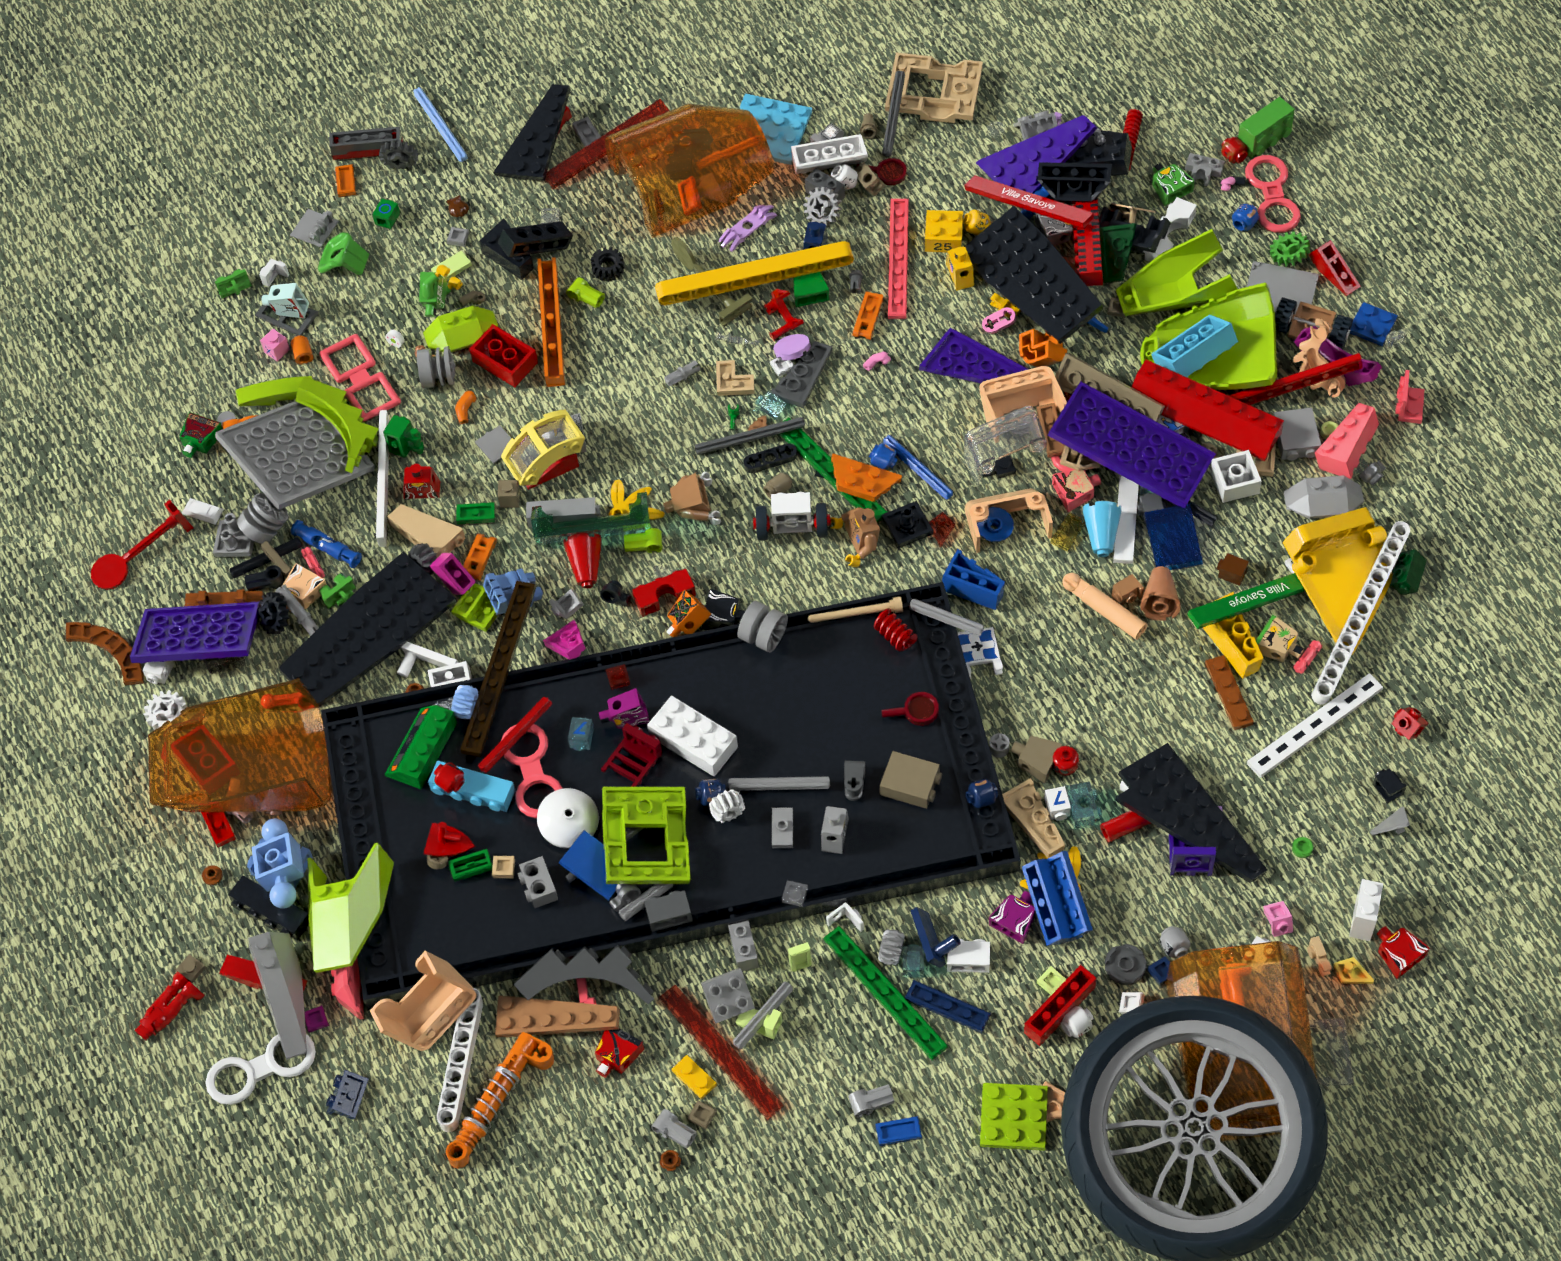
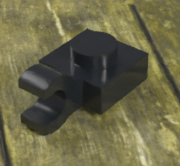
M1010 455L992 459V464L985 463L981 465L983 478L996 474L997 479L1016 474V469Z

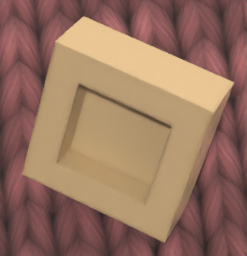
M493 856L492 877L514 878L515 857Z

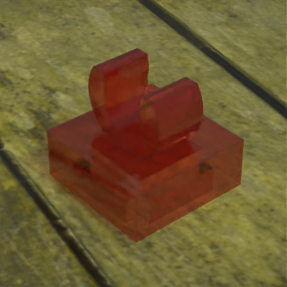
M625 664L606 669L611 690L630 685Z

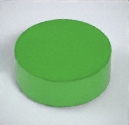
M1299 837L1294 840L1292 851L1299 858H1307L1313 852V843L1306 837Z

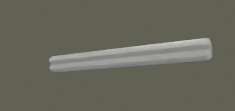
M829 777L730 778L728 781L729 790L828 789L830 787Z

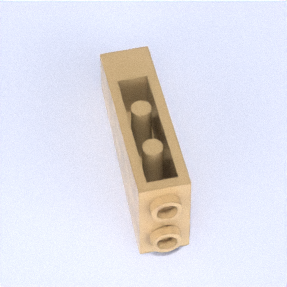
M402 504L387 516L392 528L414 545L427 543L429 547H433V551L437 553V558L442 553H451L456 547H460L465 539L461 527Z

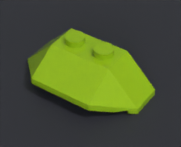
M470 306L438 316L423 334L428 348L433 350L440 347L441 351L444 352V347L449 346L452 353L471 347L492 324L498 327V323L493 311Z

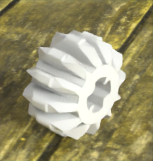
M733 789L728 792L725 790L721 794L718 793V796L713 797L709 803L713 818L721 823L736 819L737 816L742 815V811L745 809L741 794Z

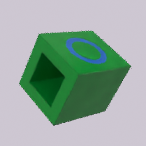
M381 198L372 214L375 225L392 229L400 215L398 203Z

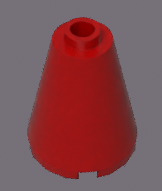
M588 533L570 535L567 537V541L563 540V545L577 584L584 589L592 588L597 583L602 544L601 535L594 533V537L589 536Z

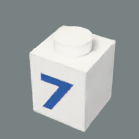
M1065 786L1045 790L1044 799L1050 819L1062 821L1069 817L1071 807Z

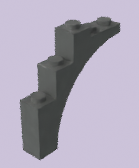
M618 945L601 961L597 960L599 956L592 948L588 950L584 947L567 963L564 962L566 957L558 949L556 951L551 949L514 983V986L527 1000L555 983L575 978L608 980L634 992L647 1004L654 1000L652 995L654 990L647 983L643 985L638 980L640 975L632 967L630 969L627 968L632 962L630 959L632 954L625 946L620 948Z

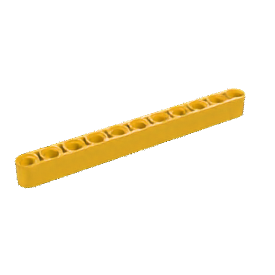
M841 241L664 280L655 285L659 304L664 306L847 266L853 263L854 256L849 242Z

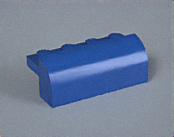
M1062 851L1048 859H1036L1022 866L1047 946L1077 940L1093 930L1068 851Z

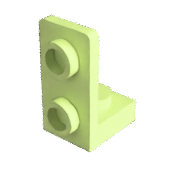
M752 1009L739 1014L736 1024L744 1028L759 1010ZM773 1009L771 1015L766 1016L764 1024L756 1033L774 1040L783 1022L782 1013Z

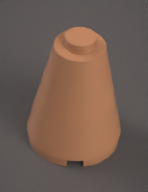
M1159 566L1152 570L1141 600V611L1143 610L1145 616L1151 620L1166 621V617L1172 616L1174 618L1180 612V600L1171 571L1167 567Z

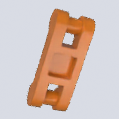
M479 533L475 537L463 565L475 580L480 581L483 576V571L497 543V538L495 537L487 538ZM472 565L477 566L476 570L471 569Z

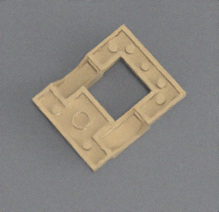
M896 52L885 111L890 109L896 71L905 72V80L899 113L920 115L921 120L955 123L956 119L973 121L983 62L963 60L956 65L941 64L932 56ZM910 73L928 74V79L944 80L941 97L932 98L906 95Z

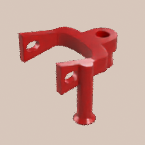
M778 288L771 292L773 297L771 301L764 304V308H767L765 310L769 315L778 311L787 323L774 332H769L774 342L776 338L804 323L802 319L793 318L784 303L783 298L790 295V292Z

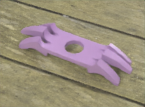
M755 206L753 211L730 229L727 228L719 239L720 243L723 242L721 246L724 248L735 239L729 249L731 252L734 251L740 243L745 241L746 237L761 225H765L770 219L777 216L774 212L767 213L774 206ZM750 222L753 226L750 229H745L743 224Z

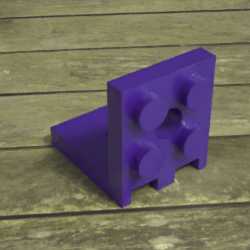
M1169 834L1170 876H1174L1175 872H1187V876H1195L1196 872H1207L1208 876H1212L1216 847H1184L1187 844Z

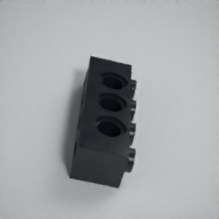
M560 221L503 229L498 244L508 257L565 250L569 247L573 235L565 224Z

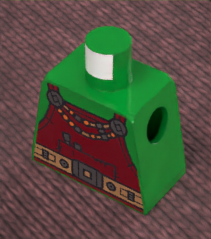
M189 412L180 433V440L185 447L182 453L189 458H192L196 451L206 454L217 442L215 434L223 429L221 423Z

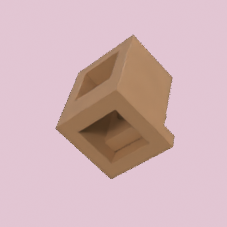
M1131 574L1113 585L1112 598L1120 605L1132 603L1137 596L1139 599L1143 597L1144 587Z

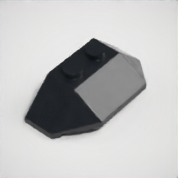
M1039 162L1038 182L1055 201L1093 202L1111 183L1112 164Z

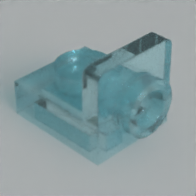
M767 391L764 395L760 394L756 399L755 404L757 406L753 411L757 413L759 410H762L776 420L787 403L770 391Z

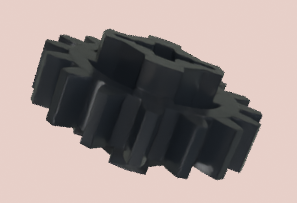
M267 592L266 595L262 596L263 600L259 601L261 607H258V618H261L259 624L264 625L263 631H267V634H280L285 631L284 627L288 626L286 619H289V609H286L287 601H283L284 596H280L279 592Z

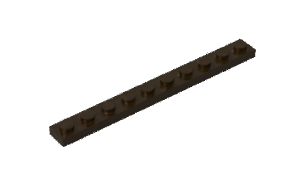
M516 581L460 749L462 754L477 757L482 755L536 590L535 584Z

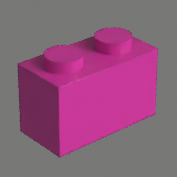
M442 553L430 565L432 570L454 595H463L476 582L452 553Z

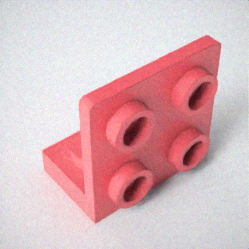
M1405 370V375L1400 377L1396 398H1398V403H1396L1395 414H1399L1398 421L1421 424L1425 389L1408 387L1410 370Z

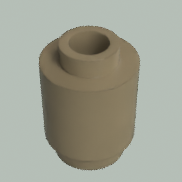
M780 472L766 482V485L763 487L764 492L770 499L771 494L785 493L792 488V479L788 474Z

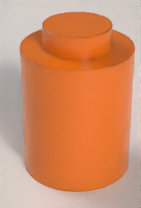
M301 335L294 337L290 345L295 362L300 365L311 362L313 354L308 338Z

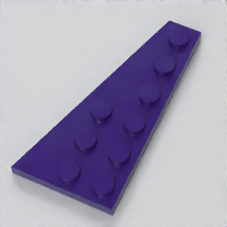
M952 328L948 329L919 365V370L977 383L1029 370Z

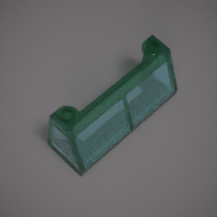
M647 492L637 493L636 501L629 504L630 512L618 515L554 523L553 514H546L542 510V506L532 507L531 524L534 540L537 546L562 543L564 539L568 540V536L579 533H588L591 537H594V533L601 535V537L645 532L647 529L652 528Z

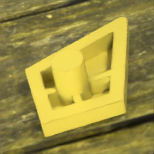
M1354 957L1333 964L1341 984L1374 983V979Z

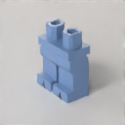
M517 569V571H510L496 576L494 573L486 574L483 587L488 598L491 599L490 602L497 615L506 613L516 581L535 584L536 579L533 572L524 573L523 569ZM536 587L531 606L533 601L542 598L543 592L540 587Z

